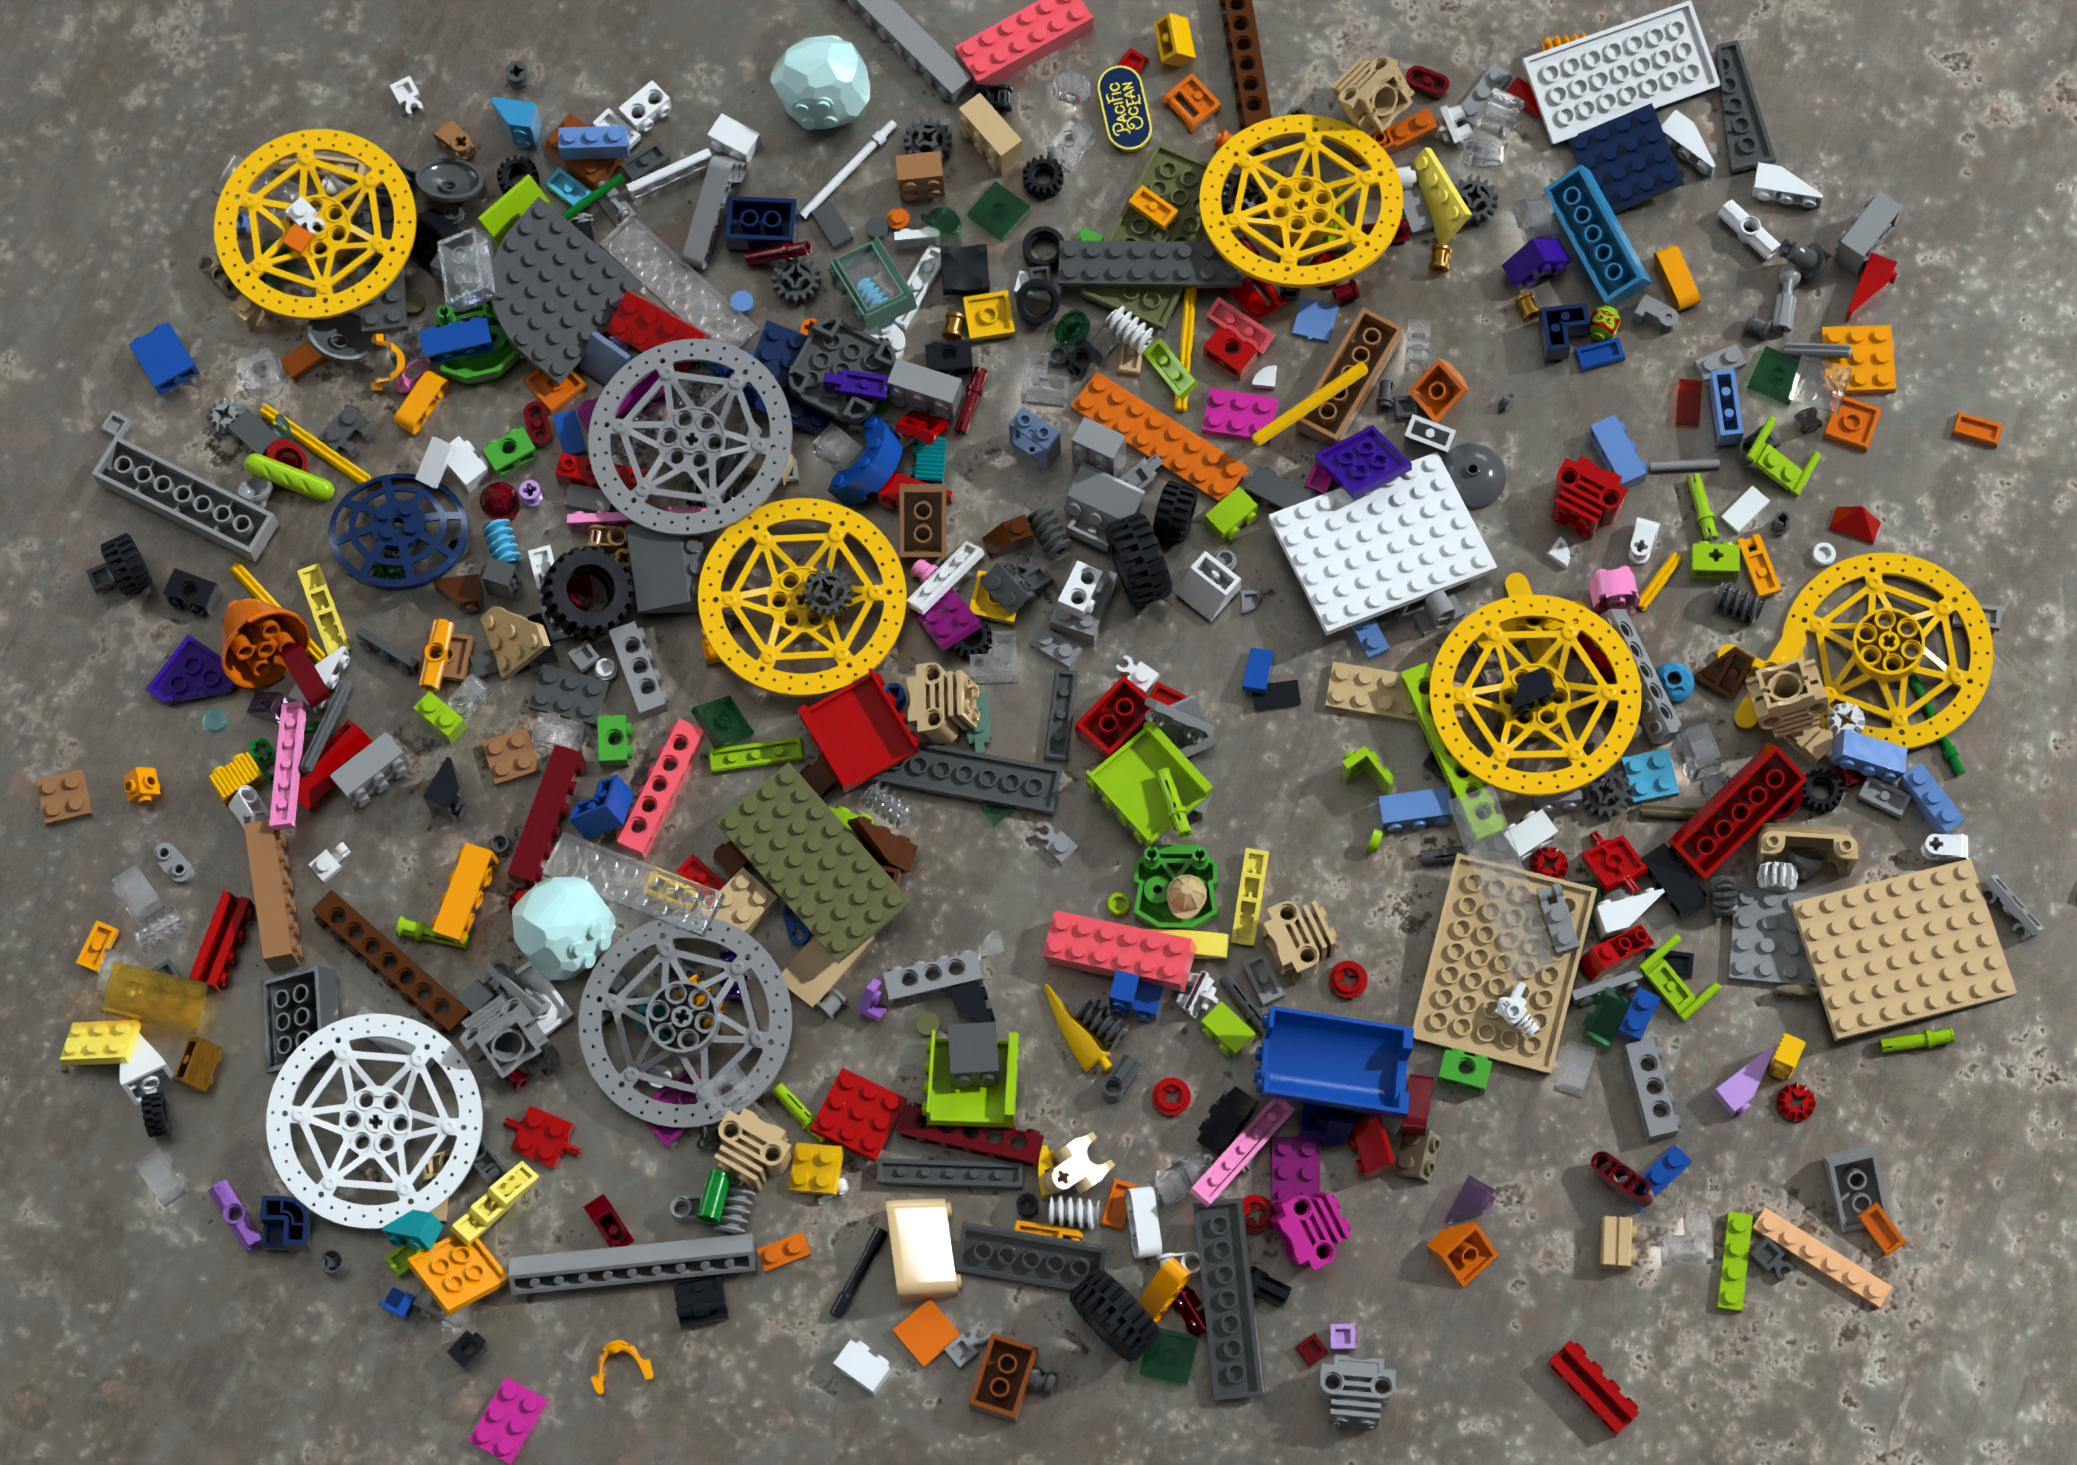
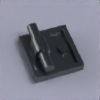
M721 1274L672 1279L677 1305L676 1312L681 1329L729 1319Z

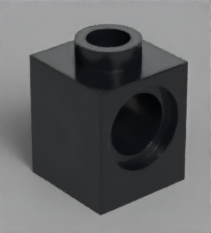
M1084 339L1066 356V369L1074 377L1078 376L1084 380L1102 362V354L1089 341ZM1080 358H1085L1088 360L1084 364H1080L1077 362V360Z
M466 1330L447 1353L469 1372L488 1350L484 1346L486 1340L477 1332L472 1335ZM474 1344L475 1350L472 1354L466 1355L463 1353L466 1345Z

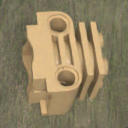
M1380 56L1372 62L1360 57L1331 86L1334 95L1352 125L1370 137L1376 131L1383 133L1390 126L1393 119L1413 103L1410 97L1415 93L1414 90L1410 89L1397 65L1398 61L1388 56Z
M1802 657L1778 666L1756 670V676L1745 679L1759 726L1764 730L1772 729L1775 739L1820 726L1819 715L1829 709L1828 698L1815 659L1803 662Z
M934 662L916 664V676L907 677V689L910 694L908 722L917 727V732L923 736L927 735L931 739V744L941 745L956 740L959 734V727L963 730H968L969 725L972 729H977V720L980 718L979 709L976 708V698L979 697L977 684L962 670H956L955 674L952 671H946Z
M1315 900L1311 902V911L1307 904L1302 907V915L1296 904L1290 901L1281 902L1267 908L1270 919L1263 923L1264 932L1262 937L1267 947L1275 955L1277 969L1281 977L1284 978L1291 975L1296 985L1313 978L1318 971L1319 957L1321 961L1326 960L1327 952L1330 957L1334 956L1335 947H1337L1336 941L1338 937L1334 928H1329L1325 921L1328 917L1324 907H1319Z
M743 1108L740 1115L728 1110L719 1125L718 1133L723 1145L719 1148L721 1155L716 1153L714 1156L717 1167L721 1171L727 1172L732 1177L742 1181L740 1185L746 1186L750 1190H753V1188L758 1191L761 1190L760 1181L765 1183L767 1180L765 1173L771 1176L784 1174L794 1158V1155L789 1152L791 1145L789 1144V1139L786 1138V1131L776 1125L763 1122L755 1113L746 1108ZM731 1134H736L734 1137L729 1138ZM778 1157L777 1160L770 1161L771 1158Z

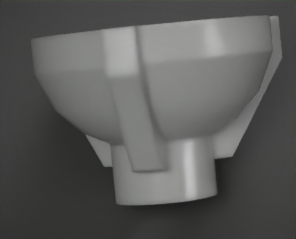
M256 477L241 482L238 493L241 498L261 508H265L273 486L271 481Z
M1792 849L1788 856L1790 863L1797 867L1798 878L1809 879V876H1812L1822 866L1824 857L1820 854L1804 849Z

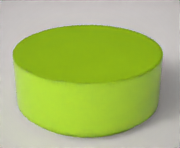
M1373 829L1366 851L1376 853L1383 835L1381 830Z
M1122 892L1110 895L1107 900L1109 913L1115 917L1127 915L1131 909L1130 898Z

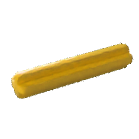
M1676 552L1671 553L1640 594V603L1637 608L1642 611L1647 609L1682 562L1683 557Z

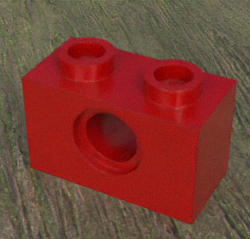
M1221 326L1204 345L1203 355L1239 380L1244 377L1257 360L1256 348L1251 343L1243 342L1237 338V335L1232 330H1225ZM1228 349H1235L1237 352L1235 354H1228L1226 351Z

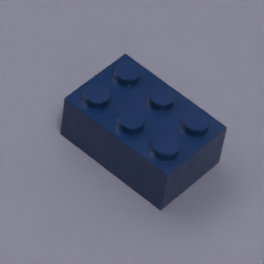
M728 196L725 229L727 249L759 250L782 246L786 242L796 243L797 200Z

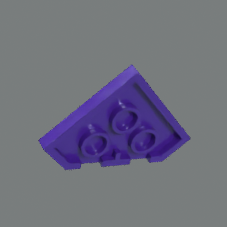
M187 635L145 690L166 705L230 693L236 684L224 673L221 656L190 635Z

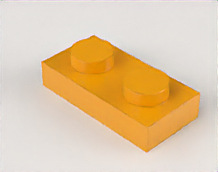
M1144 185L1128 200L1129 206L1163 230L1178 215L1176 208Z
M96 920L76 964L99 974L120 931L115 927Z

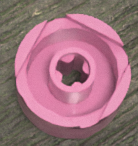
M1621 566L1613 570L1599 569L1593 572V578L1588 582V588L1596 614L1599 611L1602 615L1609 609H1626L1627 611L1628 607L1633 605L1634 609L1639 605L1640 598L1635 577L1630 571V567Z

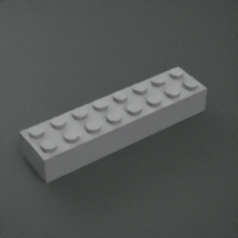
M118 436L114 437L92 472L99 485L253 562L257 561L279 524L273 513Z

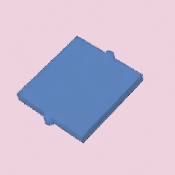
M1302 297L1292 334L1308 338L1309 341L1313 339L1329 343L1339 306L1323 302L1322 299L1317 301Z

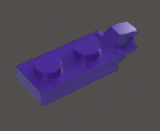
M843 369V371H837V375L825 373L823 387L833 388L834 392L844 395L885 401L889 377Z

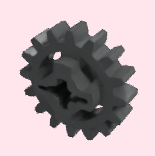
M929 117L928 122L920 118L919 124L913 121V129L906 128L907 135L903 136L904 150L908 151V154L940 151L941 161H944L943 154L949 155V148L952 147V140H950L952 139V134L948 132V126L943 125L941 127V120L938 119L934 123L932 117ZM915 136H917V140H915V144L913 145V140ZM943 139L942 145L939 147L938 144Z
M1237 174L1235 179L1231 177L1227 181L1228 184H1225L1223 187L1225 192L1222 193L1221 198L1225 199L1221 206H1227L1226 215L1234 211L1241 174ZM1248 175L1244 194L1246 199H1243L1241 211L1256 206V200H1258L1257 205L1267 202L1264 193L1254 178L1250 179V175ZM1260 213L1250 218H1260L1263 215Z
M1468 176L1467 182L1459 179V186L1454 184L1472 214L1467 220L1468 225L1471 223V220H1475L1476 225H1479L1480 219L1487 222L1488 215L1494 216V209L1498 207V202L1496 201L1498 200V193H1493L1495 186L1488 187L1489 180L1487 179L1484 182H1480V176H1477L1476 180H1472L1471 176ZM1474 195H1476L1475 202L1472 206L1471 200L1473 199Z
M794 257V260H786L785 264L779 261L780 269H773L775 275L771 277L774 284L773 290L774 292L778 291L779 299L785 296L786 303H789L791 299L794 300L795 305L798 304L800 299L807 303L806 297L809 296L813 299V291L819 292L820 290L818 285L821 283L819 268H815L814 261L808 263L807 257H804L802 260H799V257ZM798 274V281L796 282V286H795V283H794V282H795V279H796V275Z
M826 567L825 573L818 569L816 577L811 574L809 575L811 582L804 583L807 590L802 591V594L806 598L804 600L805 605L810 606L811 613L817 611L820 618L826 613L828 619H830L831 613L840 616L839 610H848L846 603L852 604L853 601L850 596L854 595V590L851 588L853 586L851 580H847L846 573L839 576L840 573L837 568L831 573L829 567ZM825 588L830 591L832 598L827 595Z
M1611 767L1602 776L1581 787V789L1586 791L1581 793L1582 799H1587L1584 802V807L1591 806V814L1598 811L1599 818H1602L1604 813L1608 814L1609 819L1612 818V812L1621 815L1620 808H1628L1625 801H1632V796L1627 794L1632 791V786H1626L1630 782L1629 778L1622 779L1623 771L1620 770L1616 774L1614 773V767ZM1602 778H1605V779H1604L1603 781H1601L1600 783H1595V782H1597L1598 780H1600V779H1602ZM1615 780L1621 785L1622 790L1615 787ZM1609 785L1611 793H1608L1604 800L1603 792L1606 791ZM1591 794L1599 799V804L1592 800ZM1614 801H1617L1615 805L1609 806V804L1613 803Z

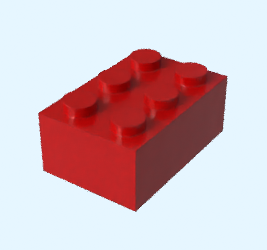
M1123 675L1075 724V733L1105 760L1108 759L1143 730V724L1147 722L1145 715L1151 710L1150 707L1144 704L1148 696Z

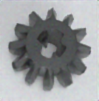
M1721 875L1713 877L1710 882L1711 906L1716 916H1729L1735 914L1738 909L1737 886L1732 876Z

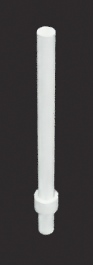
M890 120L880 131L877 130L870 137L871 140L798 213L799 216L805 220L811 214V211L816 209L877 146H881L886 141V137L896 128L897 124Z

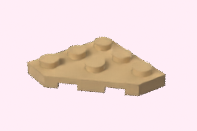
M493 606L480 617L501 679L511 678L551 646L542 624L529 621L528 618L517 613L506 611L501 606Z

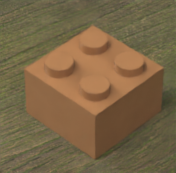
M940 151L895 156L900 200L913 201L921 197L938 198L940 195H945Z

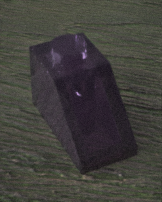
M1469 1175L1449 1210L1445 1223L1452 1224L1482 1216L1485 1209L1490 1211L1496 1200L1493 1197L1495 1189Z

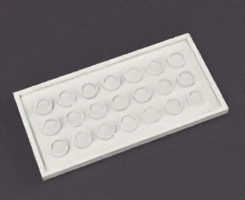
M1691 0L1522 59L1551 145L1568 140L1583 131L1652 103L1654 109L1721 85Z

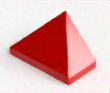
M1862 506L1836 507L1829 529L1873 544L1881 522Z

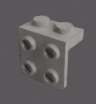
M1194 695L1169 705L1204 720L1198 699ZM1165 716L1164 724L1158 726L1186 758L1216 745L1213 734L1203 731V739L1200 743L1193 740L1196 732L1191 734L1190 739L1185 737L1183 732L1188 725L1183 724L1182 728L1169 722L1170 717Z

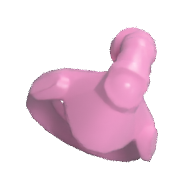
M418 359L409 362L400 375L395 378L396 390L402 394L410 393L424 372L428 370L427 364ZM420 365L421 370L415 377L408 378L406 376L410 367Z

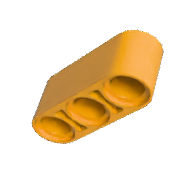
M1677 245L1654 252L1655 264L1677 311L1700 304V294Z
M430 369L426 370L395 414L394 424L413 435L416 434L447 391L449 380Z
M1171 1257L1163 1264L1138 1299V1302L1156 1323L1162 1318L1191 1277V1273L1174 1257Z

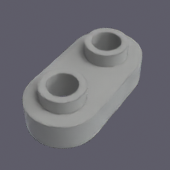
M161 843L154 849L153 858L155 862L175 883L186 884L192 879L194 875L193 867L172 844ZM169 851L166 857H161L162 852ZM179 867L184 868L182 873H176Z

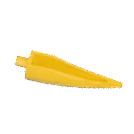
M1046 984V993L1058 1026L1084 1071L1087 1073L1098 1065L1104 1071L1111 1069L1113 1065L1107 1059L1111 1054L1094 1033H1091L1087 1027L1083 1026L1080 1021L1075 1019V1016L1050 986Z

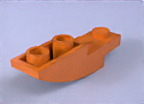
M1428 107L1389 126L1383 133L1376 131L1371 138L1388 155H1392L1420 143V138L1439 128ZM1347 148L1355 165L1365 163L1357 154Z

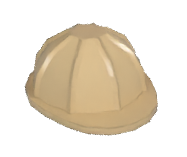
M1193 875L1178 876L1170 882L1167 888L1168 907L1171 913L1180 919L1195 917L1207 899V890L1204 883Z

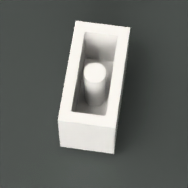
M722 113L707 134L712 149L717 152L723 151L730 158L745 162L747 165L762 144L760 133Z
M1413 414L1404 437L1448 453L1456 430Z
M458 436L449 443L455 447L446 468L466 491L470 493L491 477L488 471L490 466L482 456L478 458L475 455L474 451L476 450L468 440L464 442Z
M1542 809L1538 812H1529L1523 817L1524 821L1518 825L1513 823L1503 831L1504 834L1501 842L1517 863L1525 860L1534 854L1538 848H1543L1557 838L1559 831Z
M850 1339L833 1365L838 1371L875 1396L891 1374V1368L888 1366L890 1362L879 1354L876 1357L868 1352L870 1348L858 1340L855 1343Z

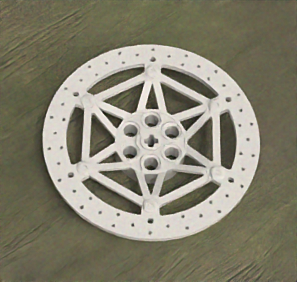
M364 1014L345 1018L320 1029L307 1038L291 1054L280 1070L269 1097L266 1116V1132L270 1155L277 1172L291 1193L306 1207L323 1218L341 1225L361 1229H382L385 1225L413 1209L432 1212L443 1204L457 1190L469 1173L479 1149L483 1128V1111L479 1088L471 1069L459 1051L446 1038L430 1027L413 1019L390 1014ZM384 1037L407 1042L416 1046V1049L411 1055L352 1051L350 1042L363 1038ZM337 1038L341 1039L340 1043H336ZM426 1045H430L429 1050H425ZM334 1051L337 1058L302 1107L293 1106L296 1092L305 1075L324 1055ZM431 1058L442 1067L453 1086L458 1102V1118H449L425 1066ZM357 1059L402 1062L405 1065L383 1086H377L356 1061ZM350 1066L367 1085L357 1092L354 1091ZM342 1067L348 1100L345 1104L312 1108V1105L335 1073ZM411 1071L403 1095H400L393 1090V1087ZM419 1073L440 1115L439 1118L412 1110L408 1104ZM372 1096V1105L367 1108L362 1107L363 1098ZM390 1098L397 1099V1105L393 1109L386 1108V1102ZM287 1111L288 1115L284 1117L283 1113ZM340 1113L338 1126L314 1117L317 1115ZM351 1116L359 1117V1122L355 1127H348L347 1122ZM376 1118L383 1122L382 1126L378 1125V1129L372 1125L373 1121L376 1122ZM401 1119L406 1120L407 1127L403 1131H397L395 1128L396 1123ZM415 1119L436 1125L414 1131ZM292 1123L300 1124L324 1176L318 1184L307 1175L296 1156L291 1139L290 1125ZM310 1124L342 1135L343 1142L330 1169L320 1151ZM465 1125L467 1128L462 1130L461 1127ZM438 1134L413 1171L408 1175L404 1149L409 1145L411 1139ZM447 1135L457 1136L454 1149L444 1168L427 1186L416 1192L413 1183ZM363 1137L368 1138V1146L364 1149H359L357 1147L358 1140ZM386 1139H391L393 1141L392 1148L388 1151H383L381 1149L382 1142ZM348 1149L359 1155L357 1159L339 1171ZM398 1155L400 1176L397 1175L386 1160ZM366 1160H373L381 1165L393 1182L345 1180L344 1177ZM338 1187L397 1191L400 1200L383 1205H361L343 1201L334 1197L333 1193ZM323 1192L324 1196L319 1197V1193ZM410 1199L414 1200L413 1204L408 1203Z

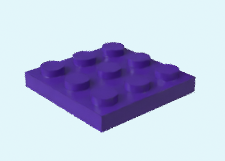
M1373 425L1315 454V461L1353 500L1412 470V463Z

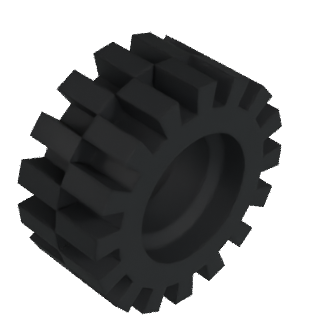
M512 155L513 160L507 157L505 159L506 163L503 161L500 163L501 168L497 169V180L504 194L516 185L509 180L510 175L516 171H523L526 175L529 174L536 184L539 183L538 171L534 162H531V159L527 158L525 160L523 155H520V159H518L517 155Z
M1039 155L1038 160L1036 157H1033L1032 162L1028 161L1026 163V167L1023 169V185L1028 194L1032 193L1034 198L1038 195L1039 200H1043V196L1051 199V194L1055 197L1058 195V190L1061 191L1064 184L1062 166L1058 164V160L1054 158L1052 161L1051 156L1048 155L1046 159H1043V155ZM1040 171H1047L1052 175L1051 181L1046 184L1036 182L1034 177Z
M980 617L978 619L982 624V628L975 631L980 635V641L974 646H968L961 640L952 646L953 652H956L959 658L962 656L963 660L967 661L968 658H971V661H975L976 657H979L980 660L983 658V654L987 655L989 648L991 649L992 647L991 628Z
M1819 768L1818 771L1813 769L1810 774L1807 773L1805 775L1808 780L1801 786L1804 794L1802 805L1804 807L1807 805L1808 811L1811 812L1813 809L1815 814H1819L1821 811H1823V814H1827L1829 810L1832 812L1839 805L1843 796L1844 786H1841L1842 780L1837 779L1838 774H1831L1830 769L1823 771V768ZM1823 783L1827 785L1830 789V796L1826 799L1816 798L1812 792V787L1815 784Z
M160 1091L142 1095V1116L148 1136L151 1138L170 1134V1116L164 1093Z

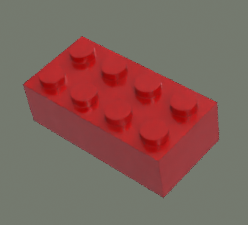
M626 291L606 329V332L642 352L671 341L709 339L712 336L631 291ZM697 361L674 364V369L678 372L692 374Z

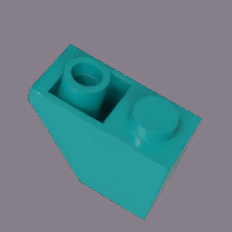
M413 1209L385 1225L382 1232L389 1238L388 1241L397 1247L404 1245L414 1250L425 1249L431 1251L443 1228V1224L432 1213Z

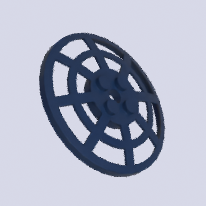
M397 473L383 475L358 485L339 502L330 520L328 535L334 559L349 577L371 588L385 591L416 589L440 579L458 563L468 542L469 527L467 515L457 496L446 486L439 483L437 489L448 495L458 509V512H444L440 503L430 495L436 488L425 485L420 490L409 486H392L391 481L396 480L420 482L415 479V474ZM382 483L383 489L369 494L361 502L351 500L361 491ZM394 492H408L416 495L408 502L396 500ZM385 494L387 503L382 504L378 508L367 505L374 498ZM426 499L434 506L437 512L423 514L418 505ZM342 508L353 509L354 511L349 521V532L336 537V520ZM360 512L371 516L368 526L356 529V521ZM446 520H461L460 537L454 550L442 543L447 529ZM440 521L439 530L435 538L425 533L426 522ZM395 523L404 524V526L399 529H395L392 527V525ZM371 534L372 539L376 543L371 552L362 545L358 539L359 537ZM352 541L356 550L366 558L360 570L353 567L345 559L339 550V545ZM420 541L429 545L422 552L410 556L409 549L416 546ZM384 549L400 551L401 558L381 557L380 554ZM436 550L447 557L435 569L415 577L413 564L426 559ZM375 563L391 567L403 566L406 579H383L368 574Z

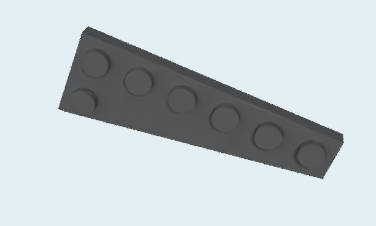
M1735 40L1718 44L1715 51L1721 84L1720 89L1731 172L1735 173L1756 168L1758 162L1773 164L1776 162V157L1739 41Z

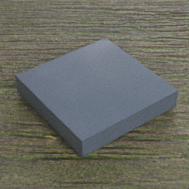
M594 331L590 335L585 350L586 355L583 357L579 368L606 386L612 377L630 361L631 355Z

